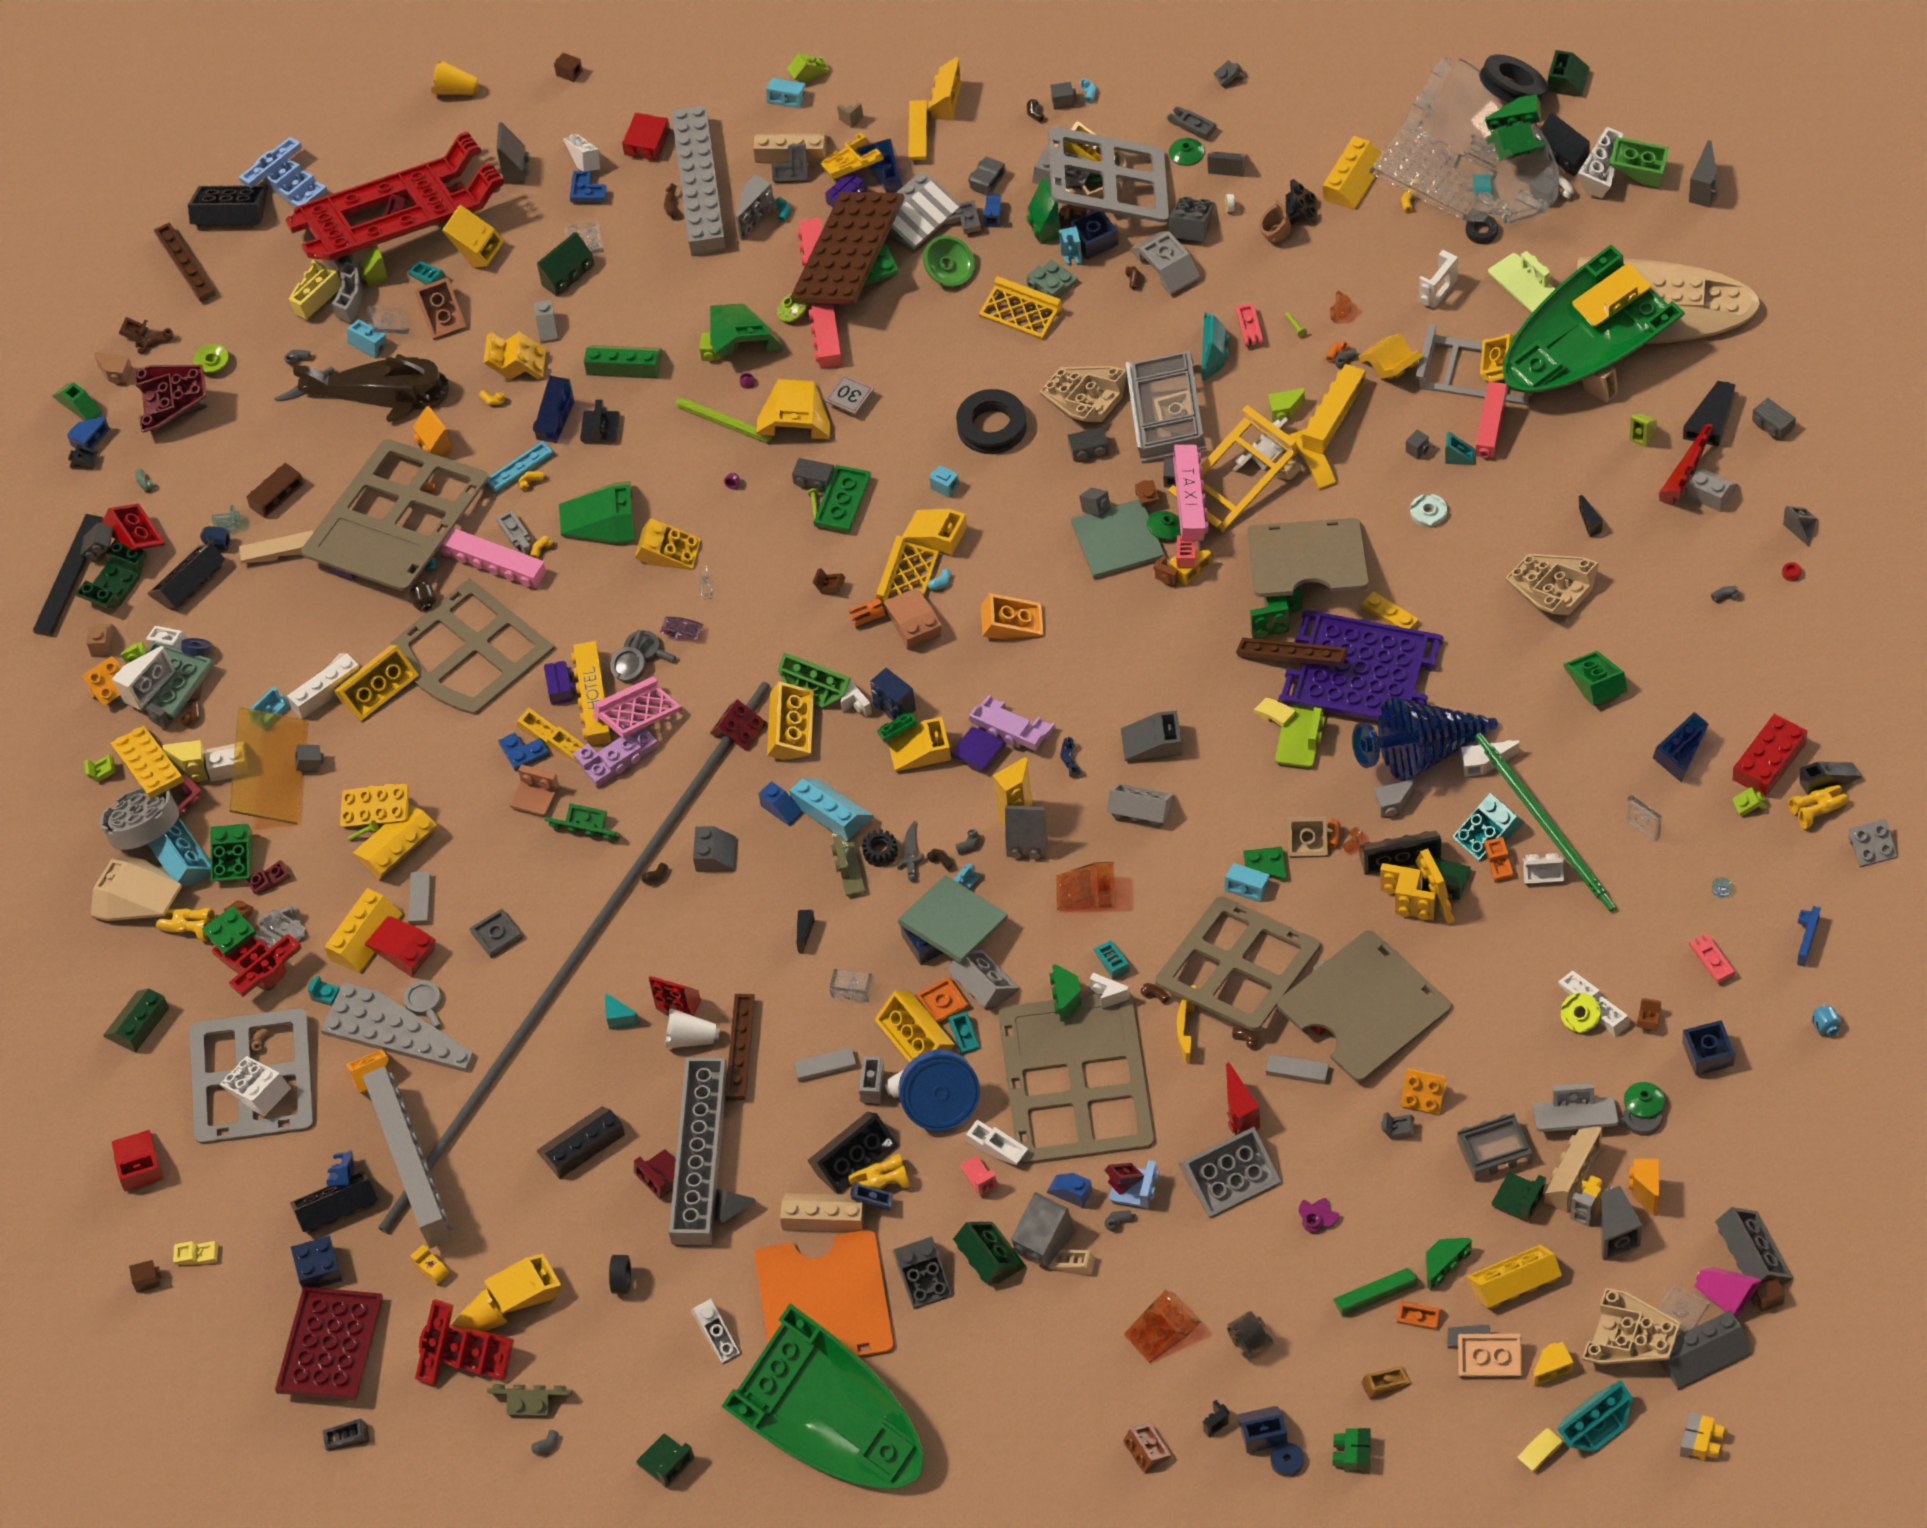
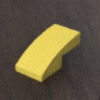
M1265 698L1254 709L1256 714L1268 722L1273 720L1283 727L1295 716V710L1270 698Z
M193 1241L175 1244L173 1263L178 1265L216 1263L218 1244L215 1241L197 1245Z
M1546 1428L1517 1458L1533 1472H1536L1547 1457L1551 1458L1564 1441L1549 1428Z

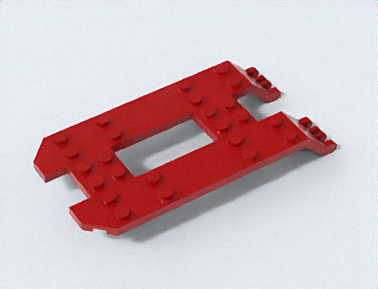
M464 132L458 134L444 157L296 206L293 210L294 214L286 218V224L292 234L309 228L316 238L301 244L308 258L336 260L342 256L366 248H372L380 243L431 226H437L442 222L448 221L459 205H462L472 213L481 210L495 189L504 185V180L500 177L491 163L481 165L467 188L453 193L448 191L443 183L459 178L471 159L481 153V148L470 133ZM390 194H396L401 197L408 195L415 204V206L353 227L349 225L344 217L388 202Z

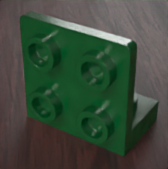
M1433 858L1445 881L1449 898L1460 900L1471 867ZM1422 877V891L1431 892L1428 886L1430 884L1428 878L1424 879Z
M1509 1172L1495 1195L1492 1206L1528 1222L1543 1196L1546 1177L1538 1175L1535 1181H1529Z
M664 1433L645 1451L636 1463L664 1487H667L695 1458L691 1446L685 1443L681 1447Z

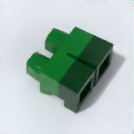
M1345 1428V1433L1334 1434L1333 1448H1345L1344 1452H1333V1466L1344 1467V1472L1361 1470V1473L1370 1474L1371 1428Z

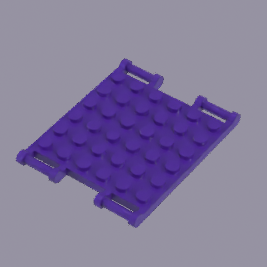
M1304 610L1300 631L1294 642L1347 647L1348 655L1342 667L1303 663L1301 671L1287 669L1285 673L1286 680L1278 702L1314 709V707L1322 708V711L1406 726L1416 731L1420 730L1422 724L1420 720L1424 705L1427 704L1428 696L1415 692L1421 667H1425L1430 671L1436 670V660L1444 637L1430 632ZM1314 620L1315 623L1311 637L1306 636L1309 623ZM1432 642L1433 645L1429 659L1424 658L1427 643ZM1298 679L1295 694L1291 696L1289 694L1293 680ZM1416 701L1414 717L1408 718L1411 703Z

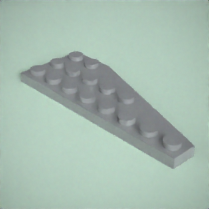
M343 982L321 1029L323 1035L467 1072L474 1057L471 1050L383 993Z

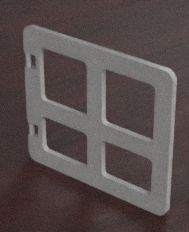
M1055 126L1049 128L1051 198L1055 202L1161 223L1168 220L1169 212L1163 149L1157 146ZM1063 140L1099 147L1101 149L1102 163L1065 156ZM1053 143L1058 144L1059 148L1053 147ZM1114 150L1150 157L1152 173L1115 165ZM1065 168L1100 174L1103 178L1104 199L1068 193L1065 185ZM1116 178L1151 184L1154 189L1155 209L1118 202ZM1055 181L1061 182V186L1056 185Z
M297 1008L200 1021L190 1026L194 1137L198 1143L205 1144L228 1139L235 1140L279 1134L280 1132L302 1131L312 1127L313 1108L308 1022L304 1009ZM293 1024L295 1060L293 1062L265 1066L279 1072L283 1078L296 1077L298 1113L290 1116L254 1120L253 1110L238 1100V1122L209 1126L207 1089L221 1086L220 1083L233 1070L213 1073L206 1072L205 1036L234 1032L237 1067L239 1062L246 1056L251 1058L249 1038L251 1029ZM290 1121V1126L279 1128V1123ZM229 1130V1134L218 1136V1131Z

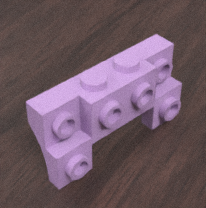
M988 695L980 705L974 707L969 714V721L985 728L986 732L1005 741L1008 745H1014L1018 748L1023 745L1034 751L1037 750L1043 740L1046 741L1055 728V723H1047L1041 720L1039 716L1030 725V720L1005 710V701H997L991 695Z
M627 717V718L624 719V720H630V721H631V717ZM633 718V721L642 722L641 719ZM619 725L623 730L630 727L625 725ZM644 727L623 738L620 737L597 753L589 744H586L574 752L573 757L582 767L589 780L598 788L657 749L658 742Z

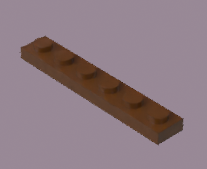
M170 222L154 229L155 235L199 302L216 295L213 287Z
M1242 637L1236 653L1238 657L1342 667L1348 655L1347 647Z
M735 994L725 1091L726 1100H746L755 1005L754 994Z

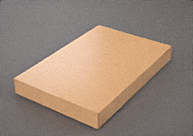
M1458 1334L1459 1376H1522L1521 1334Z

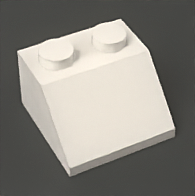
M244 742L206 750V766L211 782L249 774Z

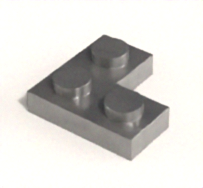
M806 144L788 145L789 162L772 163V180H808Z
M974 200L960 203L961 208H957L955 214L946 218L943 224L948 225L961 222L964 234L980 231L981 226Z

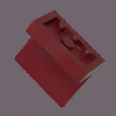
M736 699L728 706L710 734L715 738L720 734H725L746 751L763 729L766 721Z
M665 1149L648 1161H644L639 1156L634 1160V1174L660 1200L673 1190L676 1159Z

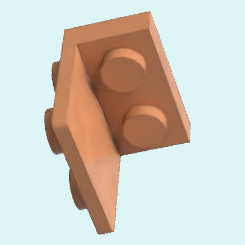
M521 764L518 770L521 782L510 803V807L546 816L559 788L556 773Z

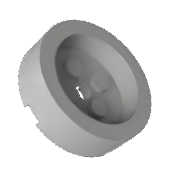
M139 787L117 798V803L113 807H107L104 810L99 823L112 847L120 850L134 849L144 846L164 835L176 823L179 817V808L169 790L150 799L144 790Z

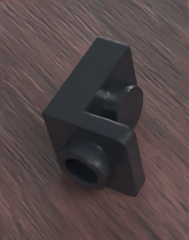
M77 444L75 450L70 451L68 460L71 463L69 467L73 468L75 464L93 469L98 451Z
M1217 1400L1213 1401V1411L1215 1414H1209L1203 1421V1430L1208 1437L1229 1424V1411L1224 1404L1220 1405Z

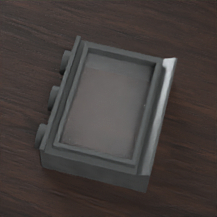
M1515 1113L1510 1115L1504 1114L1497 1119L1486 1120L1479 1125L1464 1127L1457 1131L1458 1145L1474 1181L1479 1180V1172L1488 1169L1490 1174L1493 1175L1498 1172V1166L1508 1163L1509 1168H1514L1517 1166V1160L1524 1157L1528 1164L1532 1163L1533 1153L1518 1124Z

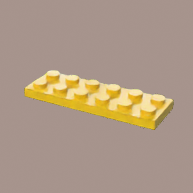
M145 726L136 728L127 735L118 737L115 741L111 742V746L150 799L184 782L181 774Z

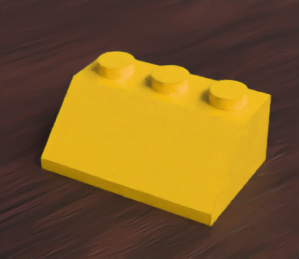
M957 57L941 66L938 75H935V88H932L931 91L932 101L928 103V111H931L932 119H953L961 85L960 64Z

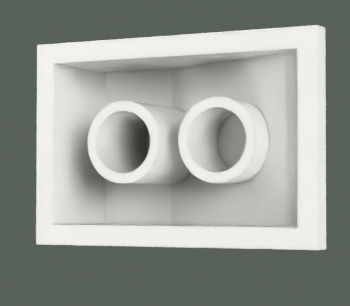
M160 646L124 665L112 678V681L124 703L141 710L176 670L166 650Z

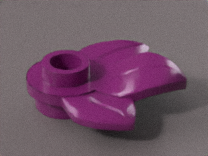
M1326 1198L1320 1199L1313 1204L1303 1200L1299 1206V1214L1303 1218L1302 1225L1309 1232H1316L1321 1227H1330L1339 1218L1338 1212L1329 1211V1203Z

